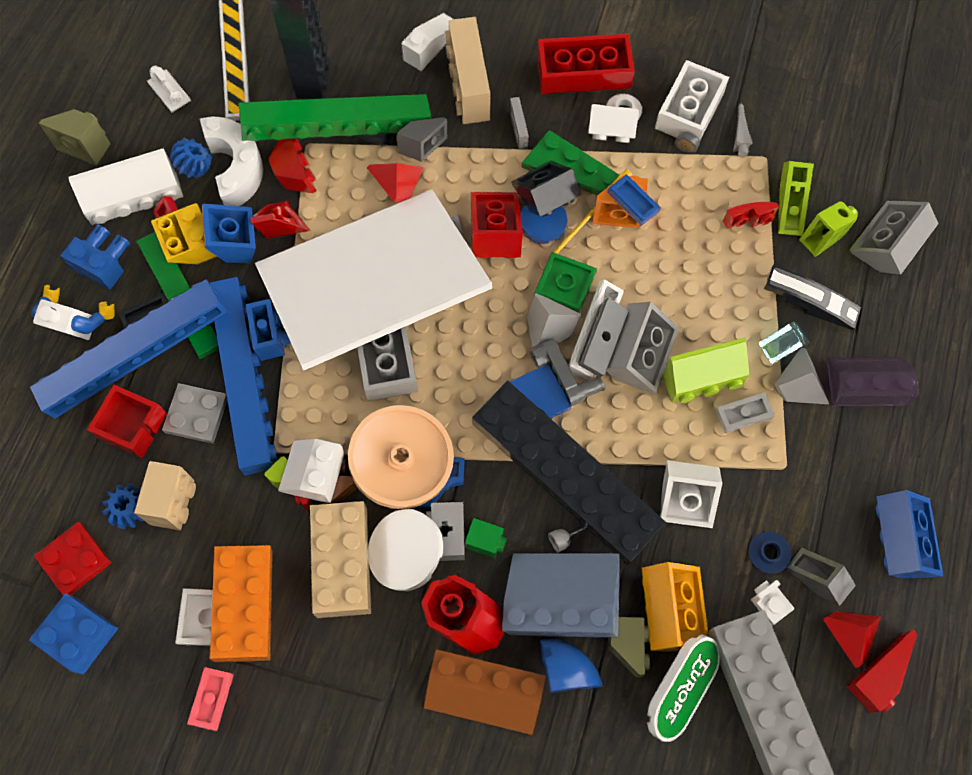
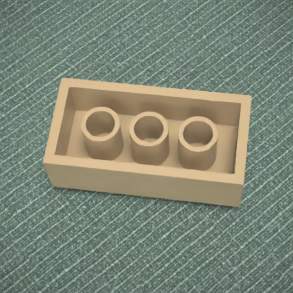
M476 17L448 20L449 30H445L447 59L450 61V77L453 78V94L457 100V116L462 115L463 124L490 121V90Z
M364 501L310 505L313 614L317 618L371 614L367 508Z

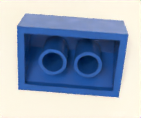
M908 490L876 496V514L880 519L882 529L880 531V540L884 545L886 555L884 557V566L889 576L898 578L943 577L930 498Z

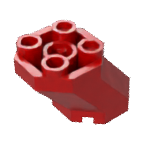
M456 575L432 582L421 602L428 626L453 642L455 646L473 655L496 649L505 633L502 631L503 614L500 605L477 589L474 584Z

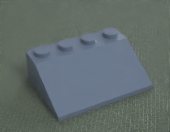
M513 554L504 599L502 631L509 635L618 637L619 554Z

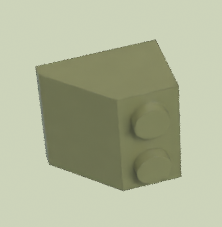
M73 109L41 119L39 125L56 150L93 165L98 164L110 145L105 131L101 129L97 122L98 119L89 112L83 113Z

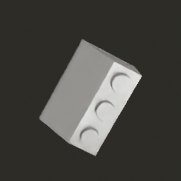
M886 201L850 248V252L879 272L902 274L938 225L929 202Z
M652 302L628 303L626 308L629 311L606 371L617 381L650 393H656L679 327Z

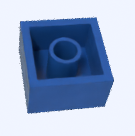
M65 593L29 641L71 672L84 674L118 630V627L78 598Z

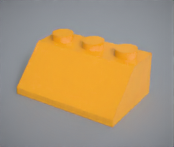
M671 562L643 567L642 584L645 592V611L648 619L651 651H680L683 645L692 637L697 638L698 635L709 637L700 567Z

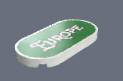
M698 635L697 638L692 637L681 648L649 705L648 716L651 717V724L648 723V728L653 736L663 741H672L680 736L687 727L719 667L720 655L717 642L714 639L705 635Z

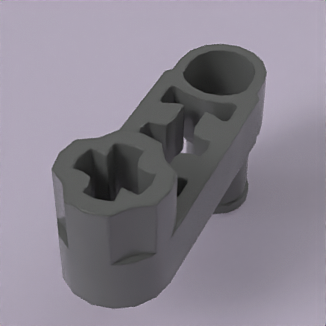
M554 339L529 348L532 361L537 368L546 365L550 366L570 402V406L585 401L586 397L605 390L603 380L599 376L580 384L576 382Z

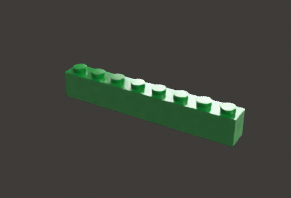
M426 94L238 103L242 141L376 135L378 133L397 134L411 121L431 119Z

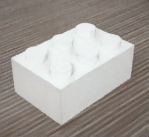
M686 60L659 112L655 129L676 138L681 132H690L697 136L700 141L724 94L729 77Z

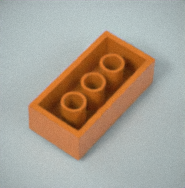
M270 545L215 547L210 659L213 662L270 660L272 549Z

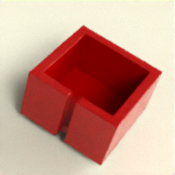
M113 385L87 430L97 439L142 459L154 439L150 434L152 432L157 434L167 413L159 404Z

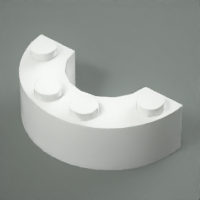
M222 117L201 118L204 137L211 153H224L233 157L231 166L223 174L215 177L223 204L241 206L257 191L263 176L262 159L255 141H242L240 124L233 120Z

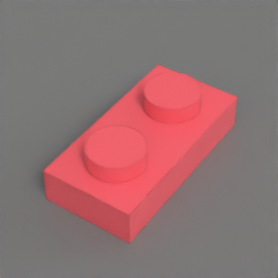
M204 668L187 724L217 731L234 674Z

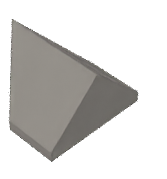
M536 293L527 314L532 347L550 339H554L558 344L571 337L581 314Z
M800 348L774 386L783 398V401L829 404L806 349Z

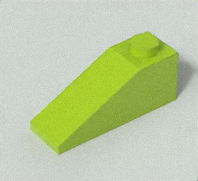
M793 161L783 163L779 198V234L803 235L814 166L812 163Z

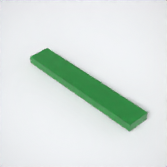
M156 232L137 240L168 301L190 289L177 263H168ZM210 324L188 337L200 359L219 350L217 336Z

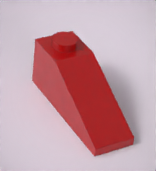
M914 630L902 633L847 686L870 713L880 711L885 713L896 703L893 699L900 693L917 636Z

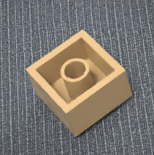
M149 461L134 513L149 525L181 531L182 524H185L188 519L189 509L187 506L189 499L193 498L195 494V480L181 466Z

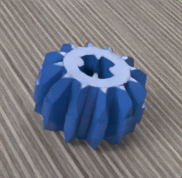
M183 138L172 147L169 160L173 163L172 167L179 170V174L184 173L188 178L193 176L198 179L210 168L212 156L208 154L209 149L203 148L202 143H196L193 138L190 141Z
M127 484L123 488L121 485H117L115 493L107 491L108 496L111 498L102 501L103 505L107 507L102 512L104 516L109 517L108 522L111 525L117 524L120 529H125L128 524L131 528H135V520L144 521L134 513L141 492L140 487L134 488L132 484Z

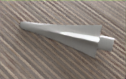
M739 104L733 152L738 151L739 157H746L752 140L746 123L744 106Z

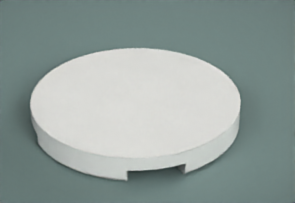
M412 509L398 510L382 519L373 531L368 546V562L373 575L384 586L398 591L414 590L427 583L432 578L431 575L443 554V540L437 524L427 515Z

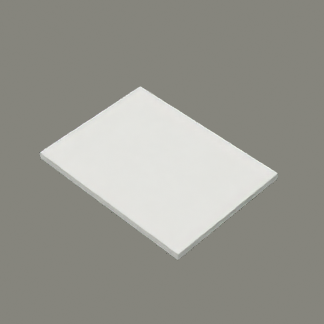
M432 189L255 263L303 371L492 289V282Z

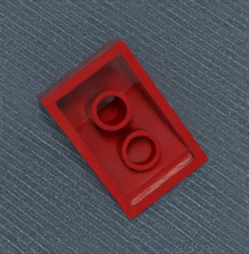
M471 192V244L474 256L480 258H521L523 231L518 193Z

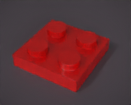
M79 521L34 555L63 596L65 593L72 595L112 563L85 526Z

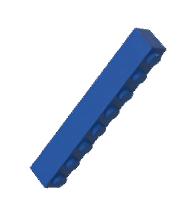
M238 277L211 282L210 284L215 288L228 313L214 322L239 469L244 475L267 471L274 465V460H277L278 457L275 445L270 443L269 436L273 435L270 420L266 421L265 412H269L266 397L262 398L261 389H265L263 376L258 374L257 366H261V363L252 345L245 300L249 299L246 285H241Z
M207 280L196 283L185 293L173 297L167 304L150 311L144 318L129 324L126 329L118 334L106 338L103 343L95 348L85 351L82 356L62 365L59 370L49 376L42 377L30 388L41 411L55 419L225 315L228 311L215 288Z

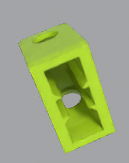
M840 201L818 213L799 240L816 257L847 233L857 220L858 212L853 206L847 207ZM824 229H829L827 233L822 234Z

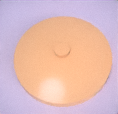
M404 405L385 407L367 416L354 431L348 450L349 470L359 490L373 502L395 509L417 507L433 499L446 485L452 471L454 459L452 442L443 425L429 413Z

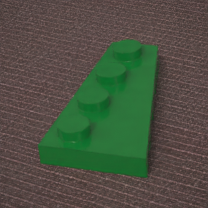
M550 130L522 162V168L530 170V168L536 169L551 160L573 169L578 186L596 195L607 189L620 175Z

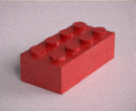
M629 34L538 39L537 60L541 94L631 88L635 71Z

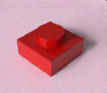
M163 196L153 210V213L157 219L177 211L178 208L172 196Z

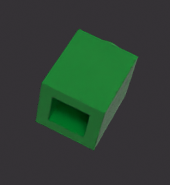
M474 518L465 541V549L495 559L497 552H503L507 538L503 537L504 528Z

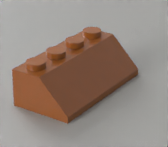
M436 650L424 709L533 735L546 676Z

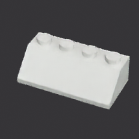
M164 149L68 177L83 214L91 225L102 224L113 218L124 217L143 209H150L157 205L163 196H172L174 201L183 197L177 174Z

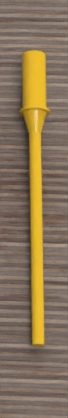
M625 169L613 183L626 174L632 176V173ZM595 206L553 251L554 253L558 254L593 216Z

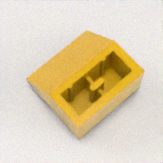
M197 203L151 221L168 263L199 264L217 257L205 248L203 216Z

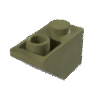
M619 617L618 637H608V649L638 678L643 677L645 671H649L650 663L649 654L644 653V642L649 641V627L644 626V618Z

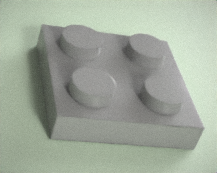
M178 383L162 431L167 434L213 444L228 401L227 394Z

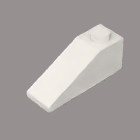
M443 13L416 27L402 42L404 61L422 71L446 44L445 30H449L448 20L454 19Z

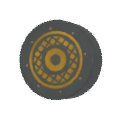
M681 132L675 141L677 149L686 154L695 153L700 144L697 136L690 132Z

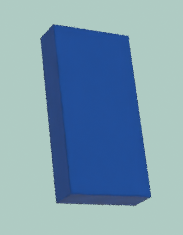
M627 174L608 188L607 193L640 226L660 212L661 207Z

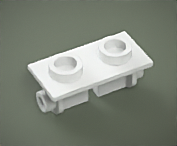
M153 66L150 69L151 79L147 82L171 112L191 101L167 70L163 71L162 68Z

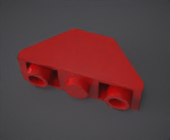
M297 138L278 140L268 159L277 179L287 190L312 194L317 192L313 183L316 181V178L311 169L306 167L309 165V162L303 152H299L302 150V147Z

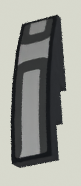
M774 264L772 265L764 290L785 296V302L807 309L806 314L851 330L855 329L861 307L818 282Z

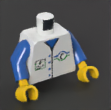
M50 285L44 287L43 297L37 301L31 310L34 324L86 340L90 339L91 333L104 322V319H113L115 315L114 304L107 306V302H100L99 313L96 312L93 315L56 304L59 300L60 288L50 290Z

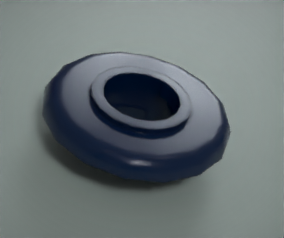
M773 532L760 533L750 543V559L755 567L762 572L770 574L779 573L790 563V546L779 534ZM770 545L777 550L776 559L772 560L765 556L764 546Z

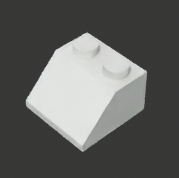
M319 439L294 441L278 491L331 503L345 455L342 446Z
M667 461L662 486L660 517L670 523L713 528L722 487L719 467Z

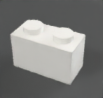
M592 104L588 134H593L592 139L606 140L607 136L616 137L615 141L629 143L630 138L634 139L636 135L639 109Z

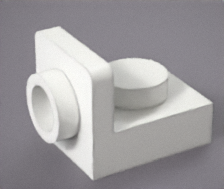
M766 580L754 590L757 595L751 599L759 611H766L771 626L795 609L779 590L778 586L780 583L778 580L772 584H769Z

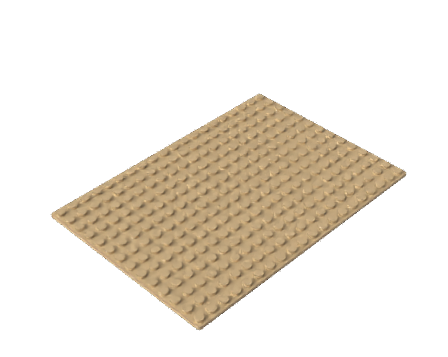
M307 144L305 147V157L309 165L306 167L311 169L316 178V181L313 183L317 192L313 194L300 193L298 216L311 231L296 233L295 246L400 203L394 202L367 169L369 164L399 163L424 167L411 198L432 189L450 217L459 216L465 241L472 251L471 192H517L512 186L511 181L534 170L522 168V162L532 150L437 147L420 162L398 153V146ZM583 151L618 174L627 169L632 173V176L648 178L647 194L661 209L658 214L640 226V228L592 224V216L558 253L559 255L597 268V273L580 311L581 315L573 335L557 344L567 365L571 359L598 284L604 279L624 291L619 303L626 308L628 303L652 302L679 327L667 363L672 356L745 337L749 376L744 385L736 390L726 388L719 390V393L713 396L705 397L703 394L696 396L694 400L687 403H681L680 401L672 403L663 376L656 393H650L617 381L606 371L605 375L601 376L605 385L604 391L586 397L585 401L572 406L570 410L552 418V420L601 464L666 466L667 461H675L719 468L783 470L787 466L783 398L774 386L781 376L776 293L764 290L770 269L774 264L771 222L766 225L759 224L752 227L748 221L740 227L735 225L729 229L722 222L727 210L753 202H770L767 159L763 156L739 157L729 155ZM579 186L581 195L574 198L571 204L563 206L568 221L566 230L560 239L540 244L531 241L523 234L521 258L476 257L492 282V289L406 326L418 388L416 393L368 401L364 390L357 348L303 371L292 344L286 345L282 363L274 438L277 453L290 454L294 441L319 439L340 444L345 453L344 456H348L352 435L367 416L385 407L404 405L429 413L443 425L451 439L454 457L465 458V460L512 461L472 424V417L507 380L511 382L538 369L534 365L529 352V348L532 345L527 320L534 292L549 260L548 257L593 209L596 204L597 195L585 191L583 187ZM518 194L521 214V211L524 208L525 203ZM573 376L574 379H575V381L578 382L579 384L582 383V382H585V381H587V380L592 379V378L582 379V378H578V377H576V376ZM765 392L775 416L770 420L725 434L715 412L716 408Z

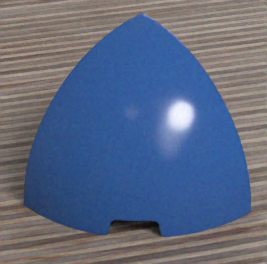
M539 639L543 667H546L550 693L603 687L595 665L584 652L562 640Z

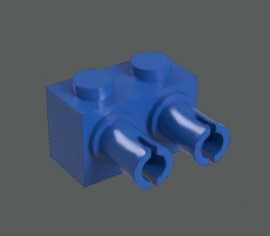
M97 224L86 240H80L75 237L61 254V257L75 272L111 290L124 272L119 265L118 258L130 243L124 237L116 235L105 251L99 250L98 248L110 235V232L105 227Z
M271 299L246 304L253 350L259 359L263 361L284 356V348H286V345H290L291 342L286 331L280 329L282 322Z

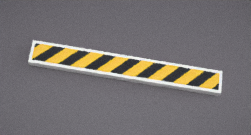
M219 0L226 118L237 121L240 120L238 103L249 102L243 1Z

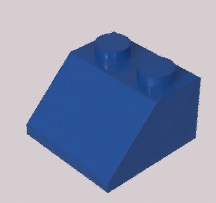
M202 204L205 248L227 263L250 264L256 249L254 225L250 220L253 217L252 207Z

